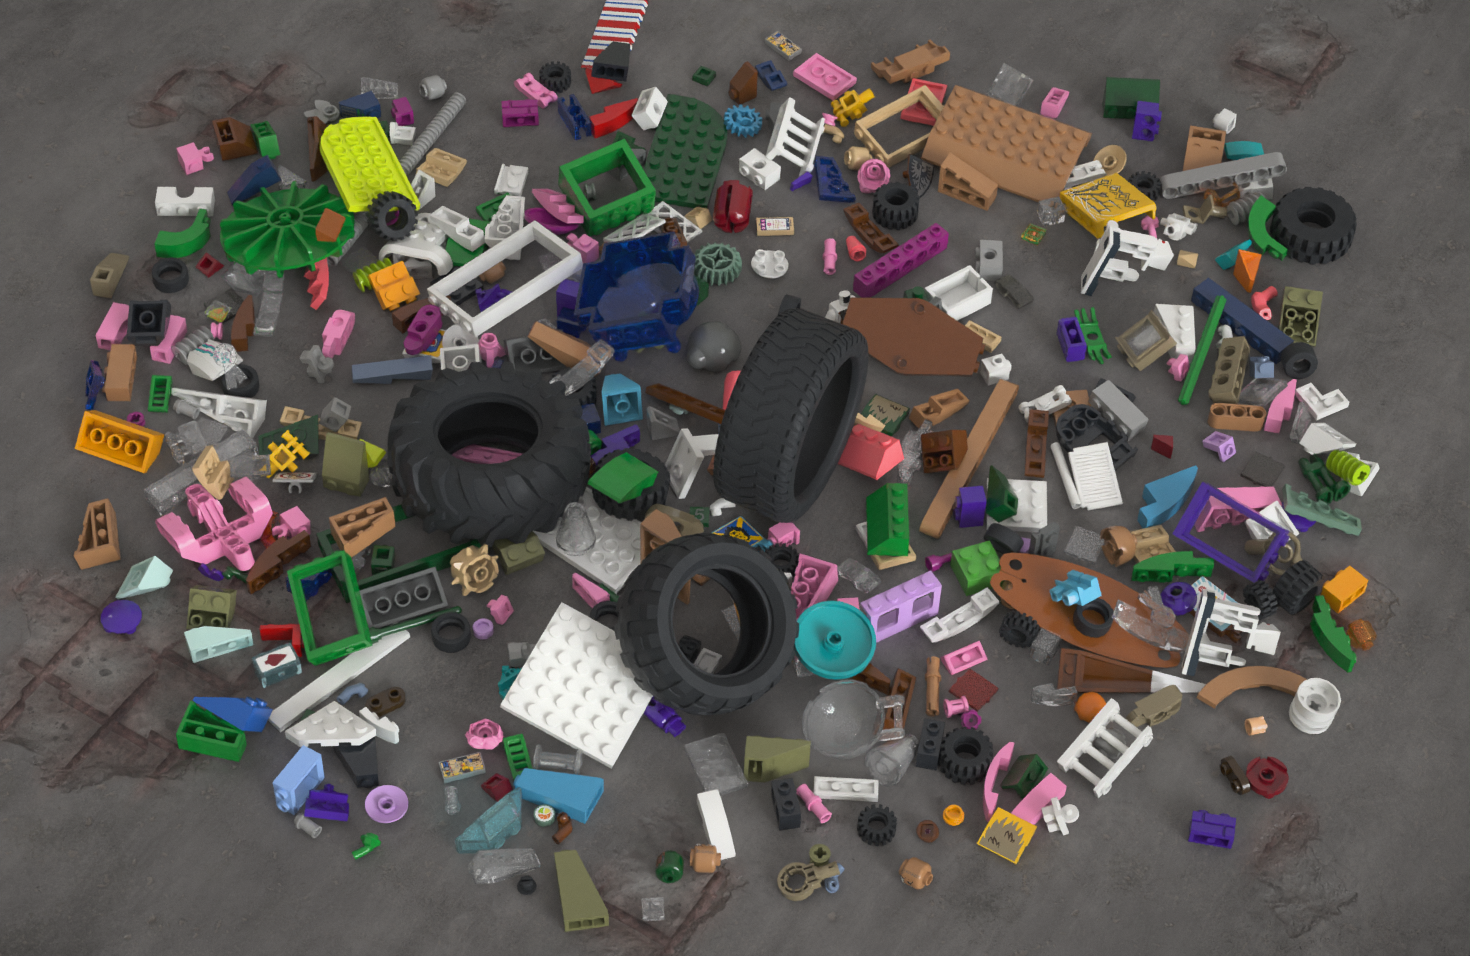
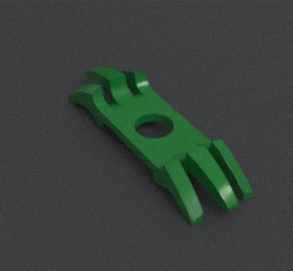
M1094 307L1090 309L1091 322L1087 317L1085 308H1081L1082 322L1078 309L1074 310L1087 345V356L1090 360L1095 361L1096 359L1099 364H1104L1100 349H1102V355L1105 358L1109 359L1112 356L1108 352L1106 343H1104ZM1093 333L1096 334L1098 338L1096 340H1090L1087 338V335Z

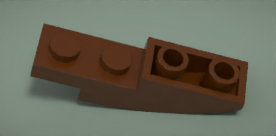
M303 530L289 540L282 536L272 543L259 556L246 579L248 592L253 594L261 590L272 580L279 578L284 573V564H288L293 558L306 552L311 547L310 535Z

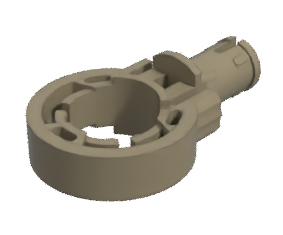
M836 861L820 867L815 866L814 863L806 865L794 862L782 868L779 872L777 883L785 898L792 901H801L808 898L814 889L820 888L822 880L840 875V871ZM787 874L790 876L799 874L806 878L804 885L799 889H795V893L792 888L787 886L789 880Z

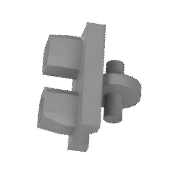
M313 345L310 351L304 350L300 356L302 363L309 364L307 368L309 377H315L318 383H324L326 374L331 373L334 367L333 359L325 358L319 345Z

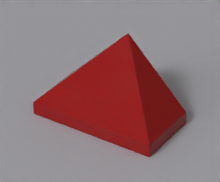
M587 67L585 70L592 94L622 87V84L616 80L591 77V68Z

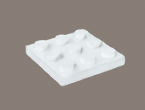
M1007 479L1018 497L1017 515L998 523L987 514V530L992 523H998L1012 531L1038 533L1039 529L1047 526V481Z

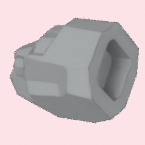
M528 642L507 643L510 667H523L536 645L529 644Z

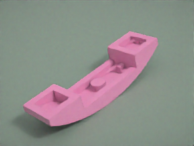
M1009 742L996 754L987 771L983 791V811L987 822L993 816L997 805L998 794L993 793L992 789L998 770H1008L1013 754L1014 742Z

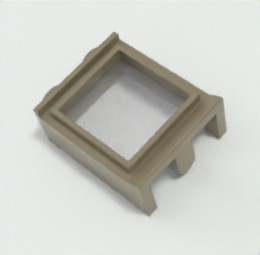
M1152 310L1118 338L1117 336L1115 337L1119 343L1117 345L1118 349L1123 355L1125 353L1128 355V358H1126L1127 362L1132 368L1136 366L1140 371L1177 344Z

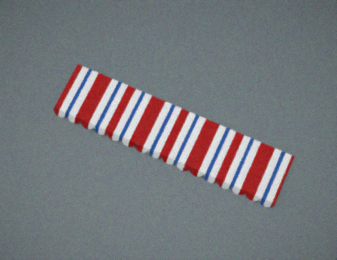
M606 0L581 68L588 67L592 69L593 60L613 41L629 43L630 51L632 50V44L635 42L634 36H637V29L640 28L639 21L642 22V14H645L644 7L648 6L647 0Z

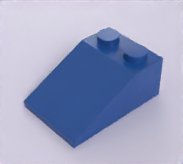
M248 696L245 699L194 697L192 700L242 731L262 732L273 709L267 706L268 703L257 697L256 699Z

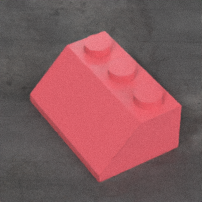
M857 424L852 428L838 464L878 480L900 463L904 456L898 439Z

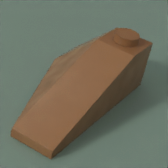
M537 321L533 324L527 336L566 367H578L580 370L583 368L586 372H590L592 377L600 374L606 361L604 356L586 341Z

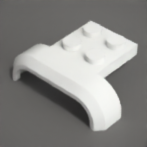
M418 221L417 224H414L415 230L409 232L411 234L409 237L404 236V240H389L379 252V260L382 262L384 258L390 257L392 253L429 260L435 264L440 276L448 274L453 268L450 255L445 249L440 247L449 236L437 225L426 223L425 221Z

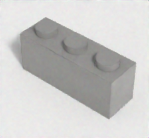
M1110 380L1094 389L1088 400L1090 405L1101 412L1100 414L1106 420L1111 419L1115 423L1120 433L1123 432L1128 437L1127 441L1142 432L1149 420Z

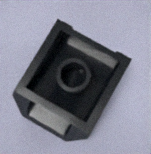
M131 300L129 302L127 339L135 346H158L163 341L168 330L171 315V304L169 301Z

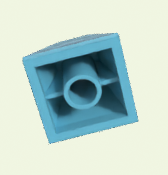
M622 374L605 376L601 391L604 425L642 420L640 385Z

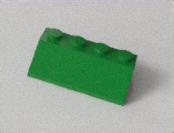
M887 483L866 497L867 555L908 556L909 516L907 484Z

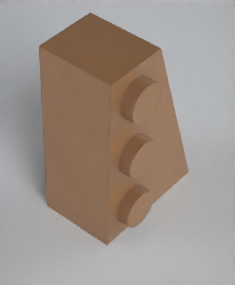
M949 153L940 166L938 192L988 211L997 197L998 184L952 153Z
M108 498L89 503L83 521L82 535H79L78 549L74 552V558L81 570L121 560L116 512Z

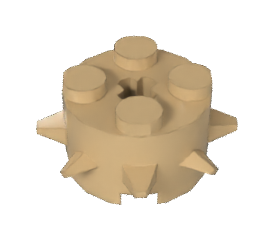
M484 544L480 549L472 545L461 550L450 561L451 573L454 578L451 584L462 585L463 596L468 595L471 591L476 593L487 591L493 586V579L498 576L499 569L496 562L499 558L498 555L492 557L488 555L487 544Z

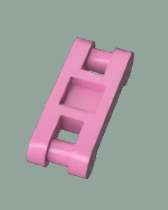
M527 73L522 79L519 78L514 81L515 87L529 99H537L538 106L542 109L547 107L548 103L558 100L556 93L549 91L540 84L531 73Z

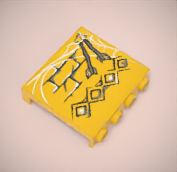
M1118 173L1060 192V208L1097 239L1102 237L1104 226L1107 225L1109 220L1119 222L1142 213L1147 214L1153 220L1155 219V202Z

